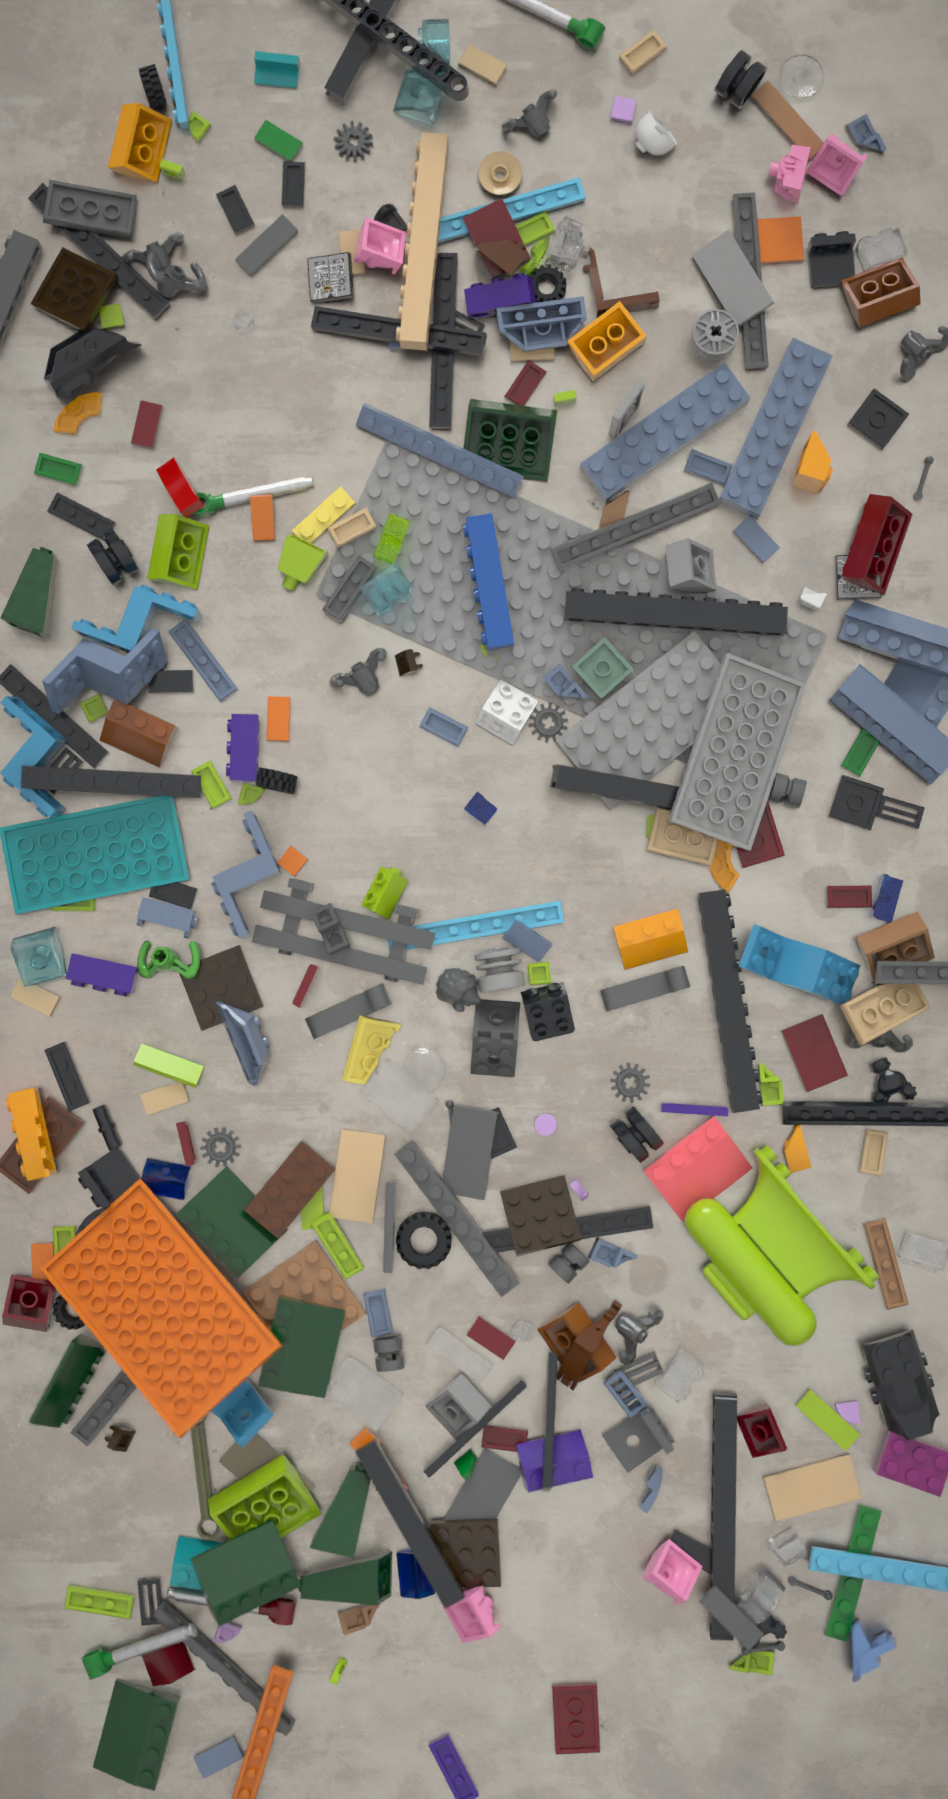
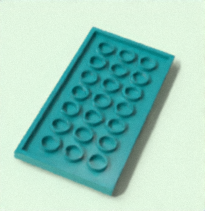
M155 796L0 827V837L16 915L190 880L174 796Z

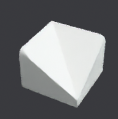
M805 587L798 601L812 610L818 611L827 593L818 594Z

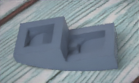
M659 1464L655 1466L645 1480V1484L650 1490L639 1503V1508L646 1514L655 1502L661 1486L663 1469Z

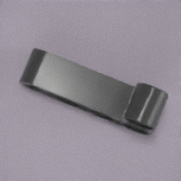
M681 966L600 990L607 1012L691 986L685 966Z
M381 983L306 1018L305 1021L313 1039H316L358 1020L359 1016H366L392 1004L384 984Z

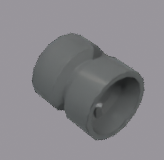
M776 773L769 800L777 803L786 801L788 806L799 808L803 800L807 781L798 778L790 780L788 775Z
M572 1243L567 1244L561 1250V1256L556 1255L548 1263L567 1284L577 1276V1270L582 1271L590 1262Z
M401 1336L373 1339L374 1353L378 1354V1357L375 1358L377 1372L396 1371L405 1368L404 1355L400 1354V1351L403 1349ZM386 1354H392V1357L386 1358Z

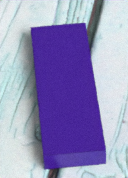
M660 1104V1112L728 1116L729 1110L727 1107Z
M449 1734L430 1743L429 1748L455 1799H475L479 1797V1793Z

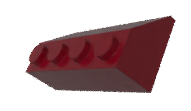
M869 494L841 576L851 584L885 595L913 514L891 496ZM875 554H880V557H873V556H874ZM876 575H881L880 586L877 585Z

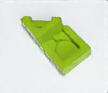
M759 1064V1083L763 1101L761 1107L783 1105L782 1081L777 1075L768 1070L764 1064Z
M766 1650L743 1655L730 1666L729 1670L772 1676L776 1652Z

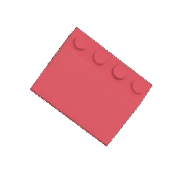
M711 1115L642 1170L681 1221L684 1222L686 1212L693 1203L700 1199H714L753 1169V1167L717 1119Z

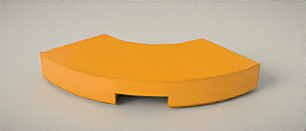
M93 392L76 397V399L67 406H64L60 411L53 431L76 435L78 427L84 420L92 416H100L103 394L101 392Z
M718 840L712 866H709V870L721 889H725L726 893H729L740 874L731 863L730 852L733 845Z

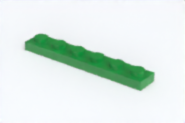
M859 1504L847 1552L871 1554L882 1513L881 1510ZM840 1575L824 1633L825 1636L847 1642L863 1578Z

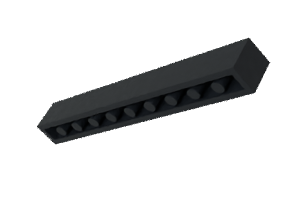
M571 588V591H566L564 621L784 636L787 629L788 607L783 606V603L780 602L760 605V601H747V604L738 603L739 600L725 599V602H716V598L705 597L701 601L694 600L693 596H681V599H672V595L660 594L658 598L650 597L649 593H637V596H630L625 591H615V594H606L605 590H593V593L584 592V589Z
M725 889L698 893V904L731 1113L760 1109L759 1104H763L761 1091H757L756 1082H759L758 1070L753 1069L752 1060H756L754 1047H750L749 1038H752L751 1026L746 1025L745 1016H749L747 1003H743L742 994H745L744 982L739 980L738 974L742 972V968L739 967L740 959H736L735 951L738 950L737 938L732 936L731 929L735 928L733 915L729 916L728 907L731 906L730 894H726Z

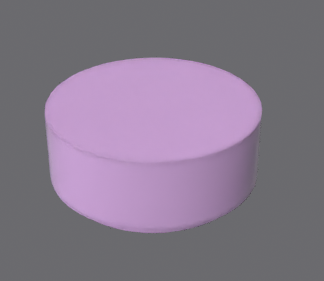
M544 1113L536 1118L534 1126L540 1135L549 1136L556 1130L557 1122L552 1115Z

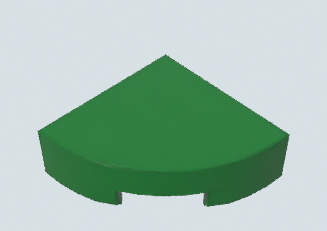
M470 1449L454 1462V1465L465 1480L473 1473L472 1469L477 1461L476 1454Z

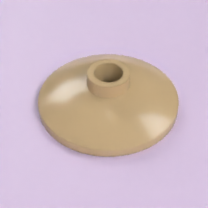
M497 151L490 153L480 163L478 170L479 181L489 193L494 195L509 194L521 182V165L517 158L508 152ZM503 173L504 177L502 179H498L496 177V174Z

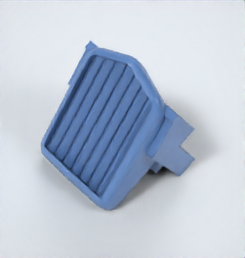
M860 1619L855 1621L850 1629L852 1630L853 1682L861 1680L862 1675L880 1667V1655L896 1648L897 1643L893 1633L887 1635L886 1632L875 1637V1641L872 1643Z

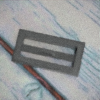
M655 1351L614 1369L615 1373L620 1369L625 1371L653 1358L654 1362L625 1374L628 1378H631L657 1367V1370L632 1380L631 1382L634 1386L664 1373ZM621 1377L618 1379L620 1383L623 1381ZM627 1384L622 1387L623 1391L628 1388Z

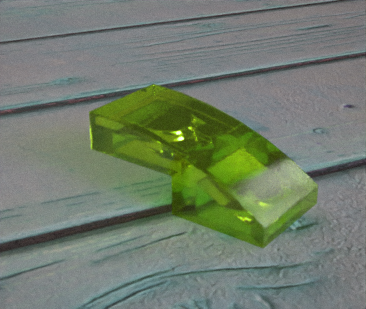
M548 235L530 249V255L533 259L519 270V273L529 276L535 268L538 269L548 251L550 237Z
M390 513L373 557L394 565L411 521Z

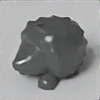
M460 968L445 969L439 976L436 984L437 998L453 1005V1008L458 1012L464 1011V1005L480 1004L481 998L477 992L478 981L475 975Z

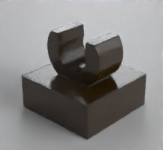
M408 649L395 655L400 676L409 675L423 667V664H416L415 657L420 656L419 652H413V649Z
M111 1425L109 1428L114 1431L112 1436H105L104 1438L108 1442L107 1447L113 1451L126 1452L135 1431L130 1428Z

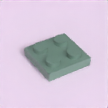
M605 637L572 665V669L600 700L634 671L631 665Z

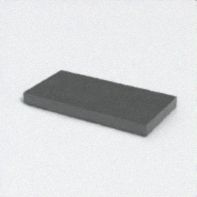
M49 180L43 223L131 238L137 195Z
M454 1105L443 1173V1181L454 1195L485 1200L499 1112Z
M388 1180L386 1183L384 1273H392L394 1267L396 1180Z
M484 1448L472 1469V1475L463 1484L443 1520L496 1519L521 1476L520 1468Z

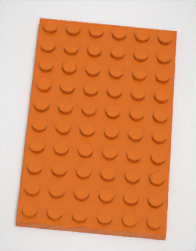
M142 1179L135 1182L40 1268L178 1438H182L283 1346Z

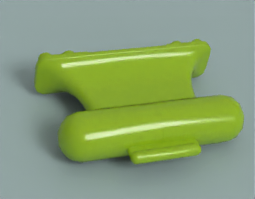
M766 1145L762 1150L756 1148L753 1151L759 1167L758 1180L752 1195L734 1216L717 1200L706 1198L700 1199L690 1206L686 1212L684 1223L688 1234L711 1260L704 1267L702 1274L741 1320H747L756 1313L779 1341L794 1347L808 1342L817 1328V1318L812 1309L803 1300L804 1297L826 1284L842 1280L856 1281L872 1290L876 1287L873 1282L879 1278V1275L869 1265H866L863 1269L859 1267L865 1259L854 1247L847 1252L835 1241L786 1181L792 1175L789 1169L782 1162L776 1167L773 1166L771 1162L777 1158V1155Z

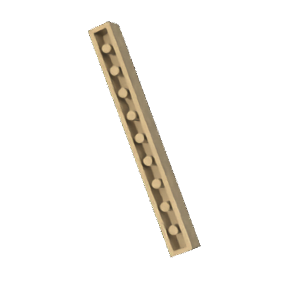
M422 132L421 140H417L416 154H419V161L414 163V174H417V180L412 182V195H415L414 202H410L409 215L413 217L412 223H408L407 236H410V244L406 243L405 257H408V264L403 265V278H406L405 285H401L400 297L404 301L403 306H399L398 319H401V327L396 329V340H399L401 349L427 350L449 148L448 134Z

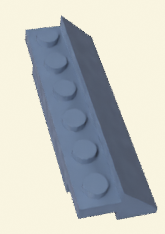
M854 600L845 614L846 618L840 631L839 639L859 645L863 649L940 674H948L947 628L863 601Z
M861 664L830 698L833 703L930 784L948 768V737Z

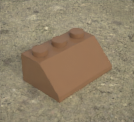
M918 912L856 937L860 953L873 983H875V961L927 962L935 958L928 928Z

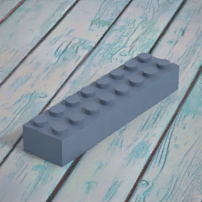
M792 338L722 491L719 503L758 520L833 355Z
M724 362L581 462L580 470L606 504L748 404L750 396Z

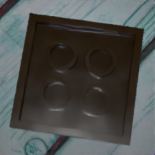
M62 247L30 304L34 308L87 333L119 276L115 272Z
M240 945L200 960L199 970L194 978L187 979L179 973L201 1031L223 1023L215 1004L218 1001L248 1013L264 1007Z
M565 1175L500 1191L516 1257L581 1241Z
M498 1519L431 1521V1534L462 1588L478 1586L501 1587Z

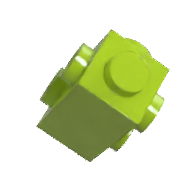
M381 866L361 906L389 920L409 880L401 876L402 871L392 866L390 869Z

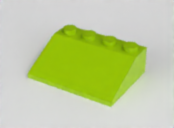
M284 1454L208 1499L210 1516L229 1539L271 1519L276 1526L280 1538H283L322 1514L296 1469Z

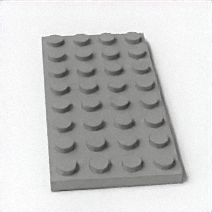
M694 631L560 736L556 742L577 768L648 781L694 744L721 663ZM600 796L610 810L622 801Z
M724 653L668 821L746 851H751L806 684L732 654Z

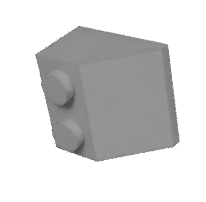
M689 538L666 546L668 582L671 588L682 593L717 591L712 549Z
M462 1373L425 1405L455 1439L478 1423L492 1407Z

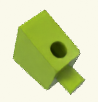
M293 534L287 535L278 565V570L286 574L282 586L294 590L298 580L307 583L327 556L328 551Z

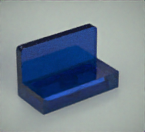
M888 874L880 876L870 918L888 923L892 922L903 880L890 877Z
M147 1158L141 1180L147 1184L155 1195L184 1200L190 1167Z
M413 1552L396 1553L401 1597L422 1599L434 1595L435 1591Z

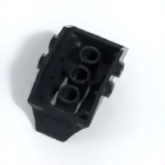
M90 326L87 333L80 330L50 348L44 381L57 398L63 397V399H66L75 393L74 389L82 386L84 388L94 381L92 378L95 374L104 369L117 354L142 345L139 342L127 341L126 337L118 333Z
M914 1330L863 1344V1354L867 1370H864L867 1383H872L874 1391L870 1392L874 1405L878 1404L888 1431H896L907 1440L933 1433L934 1422L940 1416L932 1391V1387H935L931 1374L926 1372L925 1366L928 1365L924 1352L920 1353Z

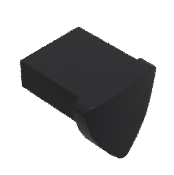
M393 204L382 205L374 217L375 221L404 232L408 227Z

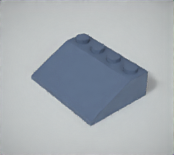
M898 660L884 684L937 728L948 711V674H940Z

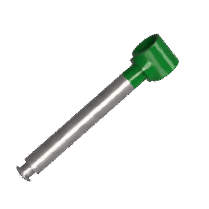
M506 0L575 33L577 41L589 49H596L606 30V27L598 20L587 18L580 21L538 0Z
M312 476L307 479L301 477L212 496L211 493L196 492L200 500L206 503V506L202 510H197L192 515L196 518H205L210 513H215V509L250 502V495L272 494L275 497L307 490V487H315L314 479Z
M190 1623L189 1627L185 1625L111 1652L102 1651V1649L94 1650L81 1657L89 1679L92 1680L109 1672L112 1665L190 1639L191 1635L195 1637L197 1629L194 1624Z

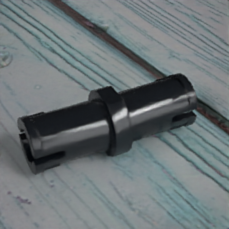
M105 1105L92 1109L99 1126L98 1131L102 1133L108 1150L120 1147L121 1144L114 1129L116 1126L114 1122H111Z

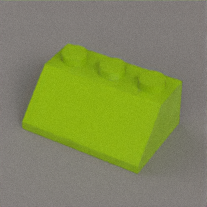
M159 514L147 579L172 586L198 589L209 525L177 514Z

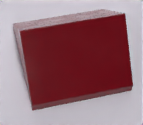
M767 1403L737 1415V1422L752 1458L788 1450L772 1410Z
M183 1642L141 1655L153 1686L172 1684L195 1670L187 1646Z

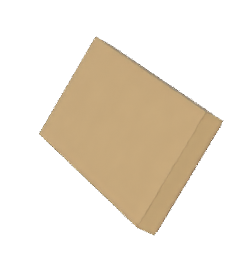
M880 984L840 1005V1008L861 1046L929 1010L930 1006L918 984Z
M341 1129L330 1212L334 1218L373 1223L385 1135Z
M850 1454L763 1477L775 1521L862 1498Z

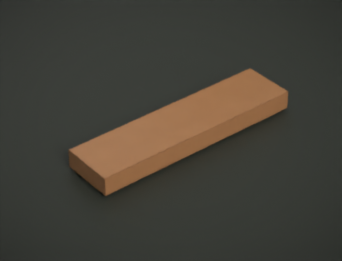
M769 81L764 83L751 95V98L793 145L811 147L809 162L817 155L824 142Z
M886 1218L863 1223L876 1273L879 1275L878 1280L886 1309L890 1310L909 1305Z

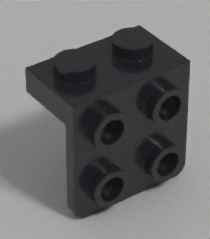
M848 231L837 232L836 235L827 236L826 233H818L811 237L808 243L813 287L842 285L841 280L855 275L853 247L856 243L855 233L849 234Z
M564 982L551 983L548 986L530 988L521 992L533 1041L570 1034L575 1031Z
M114 1148L90 1166L78 1172L80 1176L78 1181L85 1190L87 1188L92 1193L90 1198L95 1206L102 1209L110 1206L140 1179L119 1148Z

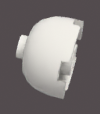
M649 111L645 113L638 121L635 132L638 138L636 145L643 153L648 151L652 155H664L677 144L671 132L666 130L662 125V121L654 112Z

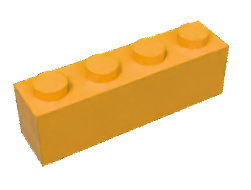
M38 1087L8 1093L6 1106L9 1112L12 1111L13 1120H11V1128L13 1133H17L18 1142H16V1150L18 1155H22L23 1164H21V1172L23 1177H27V1181L57 1174Z

